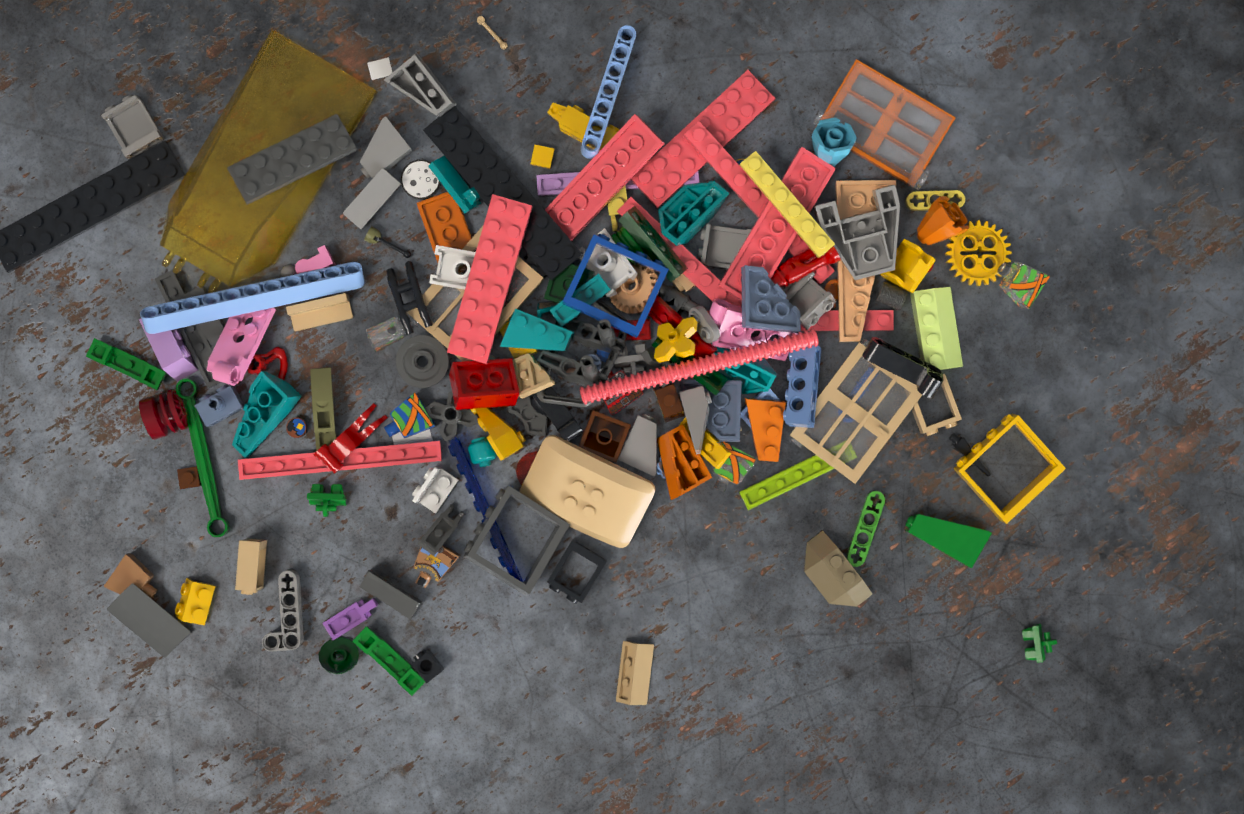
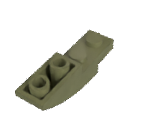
M331 367L310 369L316 451L324 444L329 446L336 439Z

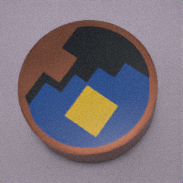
M292 418L286 425L287 433L294 438L304 436L308 428L307 423L302 418Z

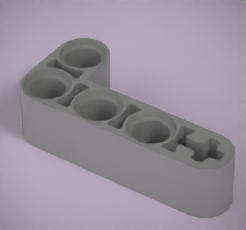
M289 569L283 571L278 578L281 631H273L263 637L262 646L267 651L294 650L301 646L304 641L300 576L297 571ZM289 575L293 577V581L290 582V588L294 587V590L285 591L289 587V581H285V577ZM287 594H292L295 597L293 605L287 603ZM289 614L296 617L295 625L288 623L287 617ZM290 635L297 637L298 642L296 645L290 644L288 640ZM270 636H274L277 639L276 646L269 644L268 638Z

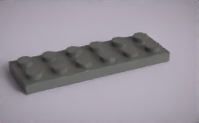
M335 114L227 167V170L246 205L357 151V148L338 114Z

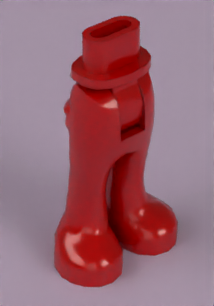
M833 246L820 258L817 257L805 263L816 257L809 248L785 261L775 270L771 280L774 284L777 283L779 287H787L789 284L799 282V280L816 269L827 264H835L841 259Z

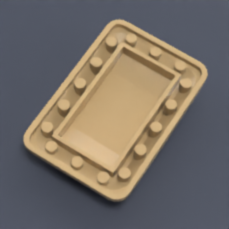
M549 435L543 440L519 492L569 523V527L612 546L624 548L630 543L654 496L655 486L651 481L558 436Z

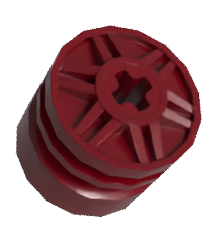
M175 389L168 390L167 395L161 392L159 394L160 403L154 396L139 400L142 421L153 440L167 436L168 427L173 433H177L179 428L180 430L188 429L186 409Z

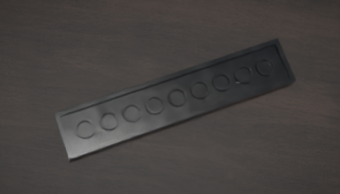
M456 106L441 117L436 118L423 129L425 134L466 182L477 190L480 198L488 207L492 194L533 206L521 246L551 281H554L583 256L581 251Z
M165 140L1 229L0 261L6 272L10 273L185 178L186 175L168 142Z

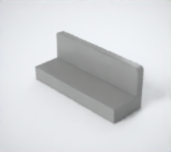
M382 168L346 208L343 214L358 228L362 229L401 183Z

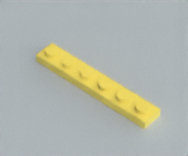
M756 151L740 163L741 168L818 258L835 245Z

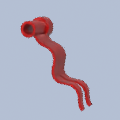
M374 403L329 446L324 444L313 454L334 474L344 466L341 462L388 418L384 415L361 432H357L375 409L376 405Z

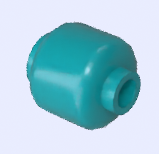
M481 437L471 440L472 444L468 446L471 462L479 464L480 468L492 465L491 461L496 459L497 454L488 439Z

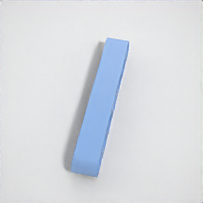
M629 25L622 26L618 31L582 141L581 154L587 159L594 158L600 150L635 42L636 31ZM623 35H627V36H629L631 39H630V40H625V39L622 38V36H623ZM622 53L625 57L619 58L616 54ZM616 71L619 76H612L610 72ZM610 89L613 94H606L604 90ZM604 107L607 112L601 113L598 108ZM592 126H599L602 130L594 131ZM593 144L595 149L589 150L585 145Z

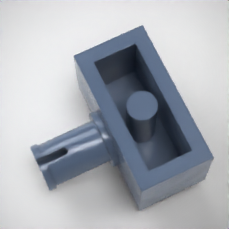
M224 385L216 390L217 393L211 397L208 394L198 399L200 403L196 404L195 407L206 427H211L244 408V403L234 386L228 387Z

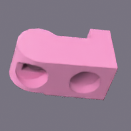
M323 245L317 248L319 251L318 255L309 259L299 260L295 265L297 274L335 266L336 264L327 246Z

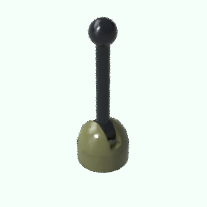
M371 226L365 236V241L371 244L381 242L403 254L405 258L411 257L410 251H404L382 239L380 231Z

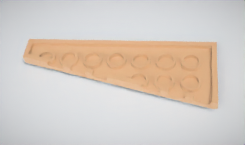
M896 180L836 181V206L840 220L877 210L872 190L890 185L896 186ZM840 260L837 262L839 342H860L875 275L854 280Z

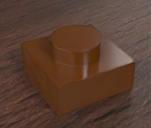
M197 466L177 469L180 489L202 486Z

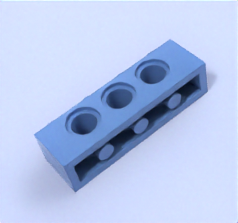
M812 345L811 348L806 347L805 350L800 348L797 352L795 350L792 353L789 352L791 366L787 371L789 388L785 392L787 409H784L783 419L785 424L790 427L814 428L821 348L819 346L814 347ZM807 361L806 368L800 370V364ZM805 381V387L798 390V384ZM803 401V407L800 410H796V404Z

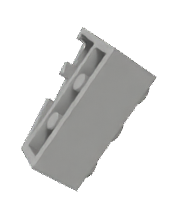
M414 54L384 79V81L412 98L436 116L441 117L457 105L418 55Z

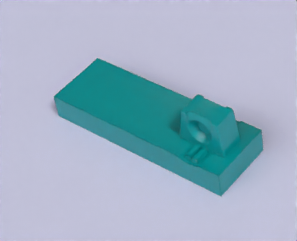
M445 156L431 162L428 167L465 214L476 209L481 204L477 190L474 187H468Z
M598 273L574 291L572 297L592 305L610 292L611 289ZM563 300L549 310L561 327L581 313L562 304Z

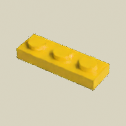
M685 417L683 421L680 423V425H684L686 431L688 432L691 438L687 419ZM707 429L705 430L701 455L716 469H720L731 455V452Z

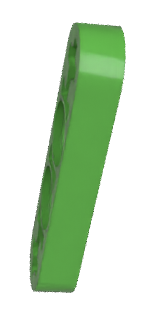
M871 491L866 496L846 555V559L852 566H861L867 557L885 504V497L879 491ZM876 494H878V499L881 500L874 507V509H878L877 513L872 510H866L867 506L872 507L873 501L870 498L871 496L875 497ZM867 513L873 514L875 518L871 525H867L863 521V517ZM861 532L866 533L868 536L865 544H860L857 541V535ZM854 544L865 548L864 552L862 550L859 551L858 556L861 557V560H857L856 563H853V559L850 558L851 554H856L857 548H853Z

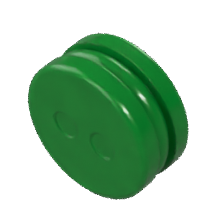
M623 226L611 235L616 245L619 242L628 246V250L633 253L639 251L646 254ZM628 259L633 265L637 263L633 260Z

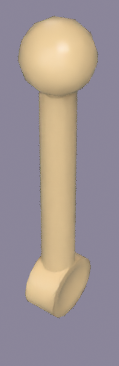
M479 16L477 23L486 28L500 44L501 49H506L508 44L503 42L486 24L483 16Z

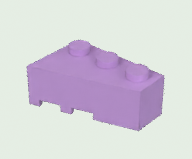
M139 319V321H140V323H141V325H142V327H143V329H144V325H143L142 319ZM144 329L161 368L177 382L198 371L189 350L182 341L183 338L178 329L149 334Z

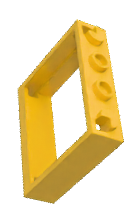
M1013 413L1006 415L1001 420V424L996 429H991L986 434L987 438L982 442L976 443L971 448L972 452L967 456L961 457L956 462L957 466L953 468L996 517L1005 524L1013 519L1066 469L1020 416ZM1015 425L1050 465L1000 510L965 470Z

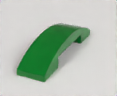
M94 338L86 354V357L132 377L155 390H159L166 375L164 370Z
M368 626L353 639V642L364 653L369 654L411 696L425 683L415 668Z

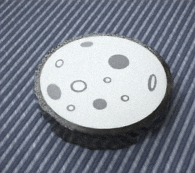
M417 159L404 167L401 173V185L408 196L416 200H425L433 197L438 192L441 182L428 167L431 162Z

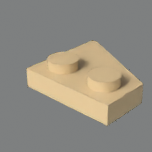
M527 353L513 359L519 388L518 397L523 399L555 385V381L533 355Z

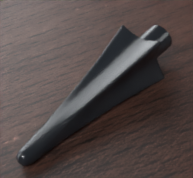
M955 433L949 437V440L953 443L951 447L963 456H967L972 452L964 437H958ZM979 459L973 462L986 476H990V472Z

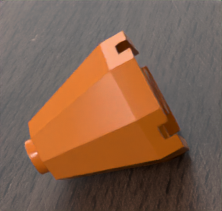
M940 196L932 203L918 226L917 238L921 243L932 245L961 235L969 229V225L965 226L968 222L966 216L955 202L952 204L947 202L950 200L947 196Z

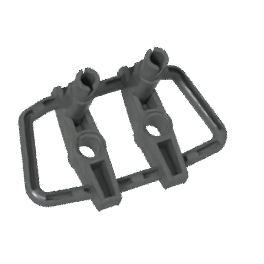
M600 299L593 304L601 311L628 323L626 318ZM578 315L562 328L575 332L572 339L585 347L610 353L601 373L598 372L592 357L588 355L581 358L582 361L580 360L579 363L574 359L557 355L559 351L550 350V352L542 350L537 362L549 375L552 372L571 383L574 382L586 387L587 385L593 386L594 383L596 385L599 382L605 383L606 380L609 381L608 375L617 356L622 354L626 346L625 339L627 333L619 330V335L616 337L608 320H600L597 327H594L590 323L578 321ZM556 321L555 325H558V326L561 327V325L558 323V321ZM586 333H592V336L589 338L583 337ZM569 368H575L573 373H566ZM545 389L536 393L539 400L544 403L586 408L592 404L587 402L585 405L582 399L546 395Z

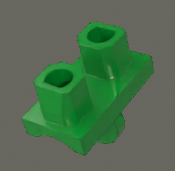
M312 484L310 493H307L309 505H316V511H323V517H328L329 511H336L337 506H346V498L341 484L331 485V493H324V486L321 484Z
M1041 623L1022 630L1023 640H1034L1035 647L1025 648V658L1027 660H1037V663H1043V660H1046L1044 646H1046V653H1051L1052 645L1057 644V639H1051L1050 632H1044L1045 640H1043Z

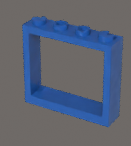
M603 234L593 235L562 304L596 320L606 319L611 323L612 327L637 338L669 269L659 260L653 262L646 259L647 255L642 252L636 251V253L628 250V246L618 242L616 245L609 242L610 238ZM596 244L660 273L636 326L572 297Z

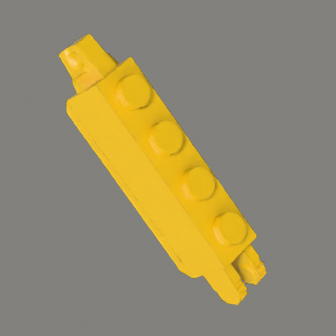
M553 102L547 114L558 122L561 132L582 143L590 117L584 114V110L576 105L565 107ZM611 124L607 126L600 150L619 131L617 127ZM592 126L594 131L602 130L599 126ZM593 144L586 145L592 149H595V146Z

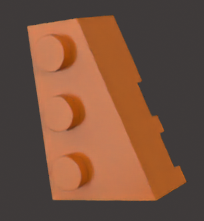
M683 424L657 438L670 500L685 494L712 478L700 454H696L693 441Z

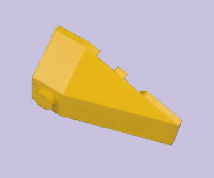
M489 407L471 409L474 415H478L479 418L477 420L480 427L485 432L488 431L489 435L486 438L500 461L525 447L524 442L526 439L521 431L517 432L515 428Z

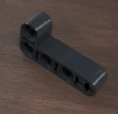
M877 337L871 338L862 354V357L867 361L917 385V391L930 399L934 398L944 381L943 372L936 366Z
M551 386L544 391L546 395L558 396ZM536 393L532 394L564 440L571 443L584 433L565 405L544 403L539 400Z

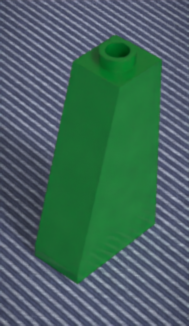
M916 513L914 516L910 515L905 523L907 527L906 532L969 568L973 567L992 534L987 530Z

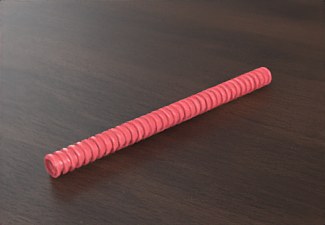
M810 329L809 332L805 330L804 333L798 332L797 335L793 333L792 336L786 335L785 338L781 336L778 340L777 338H774L773 341L769 339L766 343L761 341V344L755 343L754 346L749 344L748 347L742 346V349L737 347L736 350L730 349V352L725 350L722 354L721 352H718L717 355L713 353L710 357L706 355L705 358L699 357L698 360L693 358V361L687 360L686 363L681 361L680 364L674 363V366L670 364L666 368L662 366V369L655 368L654 371L650 369L649 372L643 371L642 374L638 372L637 375L631 374L630 377L626 375L622 379L618 377V380L612 379L610 382L606 380L605 383L599 382L598 385L594 383L593 386L587 385L586 388L582 386L580 387L582 402L586 405L587 402L594 403V400L598 402L602 398L606 400V397L612 398L614 395L616 397L619 394L625 395V392L630 394L633 390L634 392H637V389L642 391L645 387L650 389V386L656 387L657 384L662 386L663 383L669 384V381L674 383L675 380L681 381V378L687 379L689 376L693 378L694 375L700 376L701 373L705 375L706 372L712 373L713 370L716 372L719 369L725 370V367L728 369L731 366L737 367V364L743 365L745 362L749 364L750 361L756 362L757 359L761 361L762 358L768 359L769 356L773 358L776 354L777 356H780L781 353L785 355L788 351L790 353L793 350L797 352L800 348L805 350L806 347L811 348L812 345L817 347L819 343L818 336L814 329Z

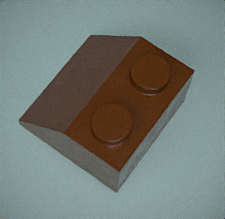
M593 410L579 447L616 463L631 425Z

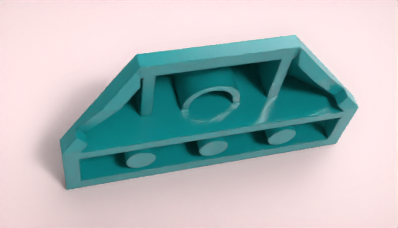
M715 181L684 185L658 210L661 233L676 246L688 243L715 216L729 196V192Z
M714 346L715 348H717L716 352L714 353L715 355H717L718 352H721L722 354L725 350H727V352H730V349ZM762 358L761 361L758 359L756 362L750 361L749 364H746V362L743 365L737 364V367L731 366L729 369L725 367V370L719 369L718 371L728 381H742V394L761 391L768 392L777 376V373L765 358Z

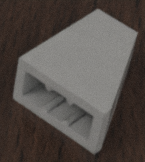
M386 116L381 120L360 161L363 166L360 170L367 178H374L382 168L388 171L412 152V149Z
M643 413L642 417L637 416L618 460L655 477L657 424L653 422L654 418Z

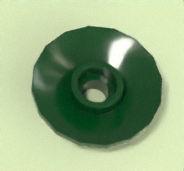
M338 637L335 640L331 639L321 647L318 654L319 663L329 673H346L357 664L359 649L350 639Z

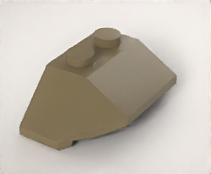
M823 530L806 543L804 572L829 604L857 607L872 595V592L860 575Z

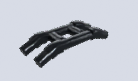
M411 261L405 263L406 274L409 280L405 284L398 285L394 269L390 268L386 271L388 284L406 335L414 333L407 312L418 308L425 328L433 325L417 281L413 262ZM412 290L415 300L404 304L401 294Z

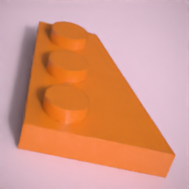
M745 398L757 459L760 461L778 462L784 421L783 412L786 402Z

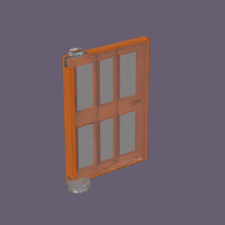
M856 59L823 115L819 113L813 124L817 125L820 120L830 118L840 119L839 123L845 124V122L850 124L857 137L851 152L912 188L920 190L929 175L925 168L956 117Z

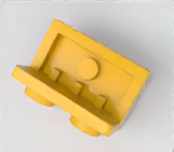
M186 578L185 583L181 586L180 593L182 596L180 603L178 602L175 608L176 617L183 622L205 625L215 586Z

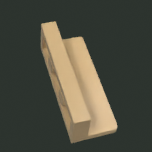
M346 293L286 307L287 314L291 316L294 331H301L353 318L349 296Z
M623 641L616 702L628 705L647 704L654 650L653 644Z

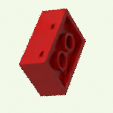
M490 355L487 364L478 361L452 362L449 377L456 410L516 405L519 388L512 358L495 359L493 355Z

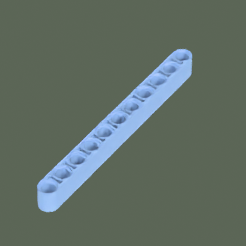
M350 262L148 306L141 310L140 316L145 331L149 334H155L358 289L365 284L361 264Z

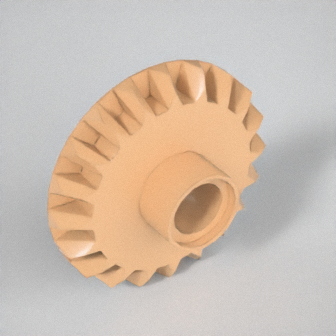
M630 263L636 270L637 277L634 280L629 278L615 290L617 294L610 297L613 305L620 311L635 314L643 311L658 277L654 270L639 263L635 265ZM635 282L634 289L629 290V285Z

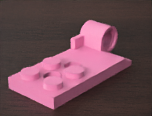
M714 299L709 310V315L716 325L719 326L720 332L719 339L712 342L713 346L736 350L737 347L742 349V346L748 347L749 344H752V346L755 343L761 344V341L766 343L775 334L778 335L777 340L781 336L785 338L786 335L792 336L793 334L790 332L743 328L742 307L732 305L723 299ZM759 330L760 334L752 338L751 334L754 331ZM789 351L785 355L781 353L780 356H777L776 354L772 359L786 361Z
M274 307L229 317L208 360L206 370L212 372L214 380L233 386L243 380L276 311ZM253 317L252 322L245 325L246 320ZM244 335V339L237 343V338Z

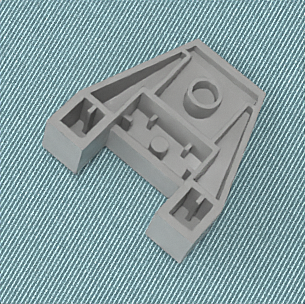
M895 185L872 190L877 210L840 220L835 201L813 206L817 223L835 243L834 247L841 261L854 280L895 270L900 203Z

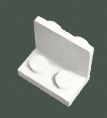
M439 466L430 468L424 476V479H426L424 484L418 485L412 493L414 496L413 502L421 503L435 514L459 481Z

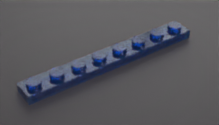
M456 437L449 441L448 449L452 457L456 456L459 464H456L460 475H464L467 480L465 483L466 489L469 494L473 493L475 498L473 504L477 512L481 511L484 518L481 520L483 524L486 519L484 514L489 508V504L460 439ZM495 520L489 530L492 535L490 542L494 550L498 549L501 555L498 559L502 568L506 567L511 576L523 583L524 581Z

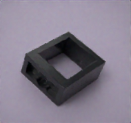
M572 539L547 581L550 584L549 588L556 593L564 592L567 594L566 598L575 604L577 602L582 603L607 560ZM572 550L598 565L581 595L554 580Z

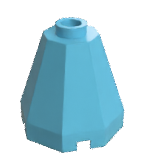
M837 118L820 120L812 134L814 155L833 167L849 154L857 139L851 125L846 122L845 124L839 123L840 119Z

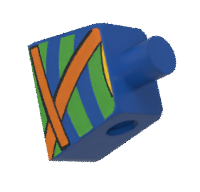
M413 393L390 413L393 422L384 428L389 437L401 432L404 438H408L432 429L436 425L426 412L425 406L418 394Z

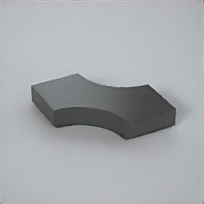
M530 396L523 399L518 397L515 406H508V413L515 414L524 423L527 435L546 436L548 416L538 413L533 408Z

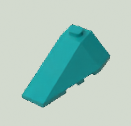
M261 371L250 386L249 400L244 405L243 410L245 412L242 422L238 424L232 446L244 458H248L291 412L301 398V395L288 382L266 371Z

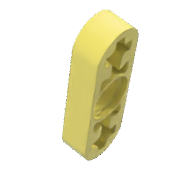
M958 190L916 191L910 193L905 200L907 208L912 211H928L931 207L930 197L932 195L939 197L947 195L950 199L956 195L961 200L957 203L959 208L964 205L965 196ZM924 195L927 196L925 202L918 203L916 207L914 203H910L914 196H916L917 200H923Z

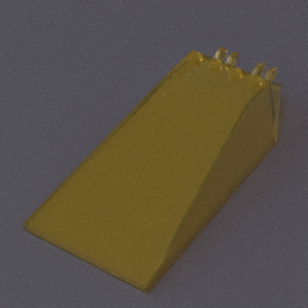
M271 30L169 201L160 246L166 248L169 252L162 261V266L167 267L170 265L176 254L181 258L175 264L173 272L179 273L185 262L188 261L205 271L197 283L198 287L202 288L205 286L210 275L216 278L208 290V293H212L217 290L221 282L233 287L273 264L275 265L335 162L246 205L227 167L335 114H338L351 137L377 91L283 35Z

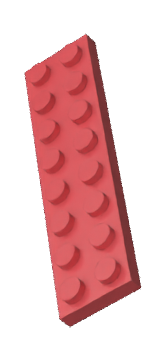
M747 70L653 156L630 180L659 208L692 178L697 171L708 163L683 136L694 124L700 121L724 148L771 105L776 98Z
M634 114L549 204L545 211L572 241L665 143L638 115Z
M801 147L781 181L807 212L810 213L836 168ZM770 201L767 202L718 287L741 301V267L745 265L764 267L769 273L768 277L771 279L797 235V232Z
M492 194L447 353L487 364L532 211V205Z

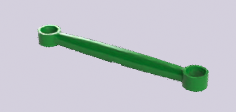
M182 379L176 385V393L184 399L195 460L211 519L207 524V531L213 537H223L228 533L230 526L229 522L221 516L207 442L200 415L195 407L198 385L191 379ZM185 382H190L194 387V391L190 396H183L181 394V386ZM216 519L222 520L225 524V530L221 534H215L211 529V525Z

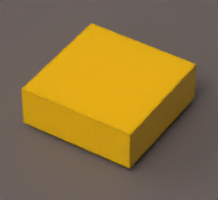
M535 144L530 164L550 169L555 149Z

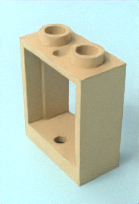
M943 374L944 381L941 385L953 417L926 426L917 402L912 408V412L921 434L926 433L927 436L939 432L938 428L945 426L948 429L958 425L957 421L962 420L945 374ZM904 388L906 396L908 397L910 395V392Z
M248 538L239 540L235 590H241V594L253 595V593H257L258 590L264 588L267 540Z

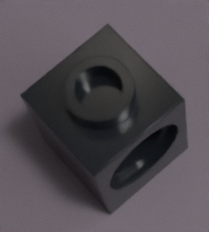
M422 650L413 657L415 661L411 665L426 683L444 670V667L430 650L426 653ZM423 660H429L432 663L430 670H425L422 667Z

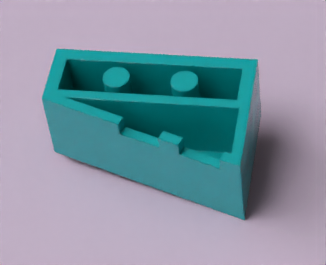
M515 308L500 347L567 351L575 332Z

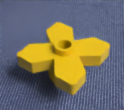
M694 317L683 319L675 329L670 323L658 326L657 336L663 341L655 348L654 358L658 363L669 361L674 354L681 358L694 354L695 344L689 339L697 331L698 322Z

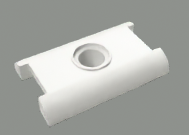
M605 228L598 233V235L603 234L609 237V242L615 244ZM596 244L586 268L595 271L594 276L599 273L611 289L606 296L612 297L617 294L615 290L629 278L634 280L637 277V272L626 257ZM581 247L579 250L584 256L586 249ZM608 259L607 264L603 266L604 261Z
M436 245L435 255H439L436 275L431 274L429 283L465 290L476 252ZM465 264L467 272L464 275H459L458 267Z

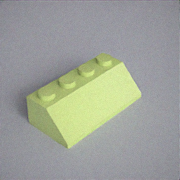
M951 287L914 291L913 294L910 293L920 359L936 366L940 370L963 367Z

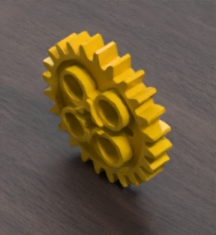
M980 220L976 221L975 226L969 221V229L966 232L949 238L952 244H946V247L950 249V251L945 253L946 256H950L946 263H952L953 266L950 267L949 271L956 270L957 272L954 277L961 275V282L968 279V285H972L974 281L976 286H980L981 281L988 285L989 279L992 282L996 281L995 275L998 277L1003 276L997 272L1000 265L1011 262L1010 259L1006 258L1007 255L1012 254L1011 251L1006 250L1011 243H1004L1007 236L1001 237L1002 229L996 232L995 224L989 228L988 221H985L983 226H981ZM965 238H969L972 241L970 249L964 246L963 241ZM985 238L991 239L993 243L991 248L985 247ZM976 250L979 252L995 251L996 255L984 254L978 258L976 254L961 255L960 252H974ZM965 258L972 261L973 266L971 269L964 266ZM985 258L992 260L993 266L991 269L985 267Z

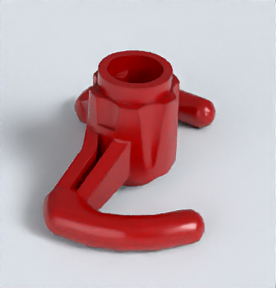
M275 347L266 354H255L247 369L248 373L259 375L261 371L267 370L269 363L279 358L280 371L277 377L284 380L288 369V360L284 349ZM255 362H259L257 369L254 366Z

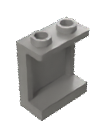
M137 95L126 96L122 99V103L117 106H109L105 109V113L101 115L122 147V153L128 159H132L165 140L143 101Z
M707 224L706 228H702L701 240H704L703 248H699L698 260H701L704 266L728 269L751 229L741 230Z
M812 279L789 300L793 306L799 309L800 322L806 330L815 325L819 318L825 312L830 311L836 303L832 293L826 292ZM794 282L793 284H789V286H787V287L782 286V287H780V288H781V289L784 291V293H785V292H786L788 289H790L796 282Z

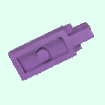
M375 598L367 603H364L363 600L357 601L322 624L332 640H335L367 620L372 615L370 610L376 607L378 603Z

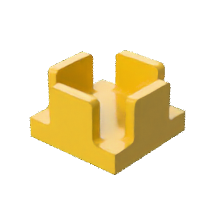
M903 239L896 250L895 270L881 273L880 275L913 294L936 260L926 254L918 245Z

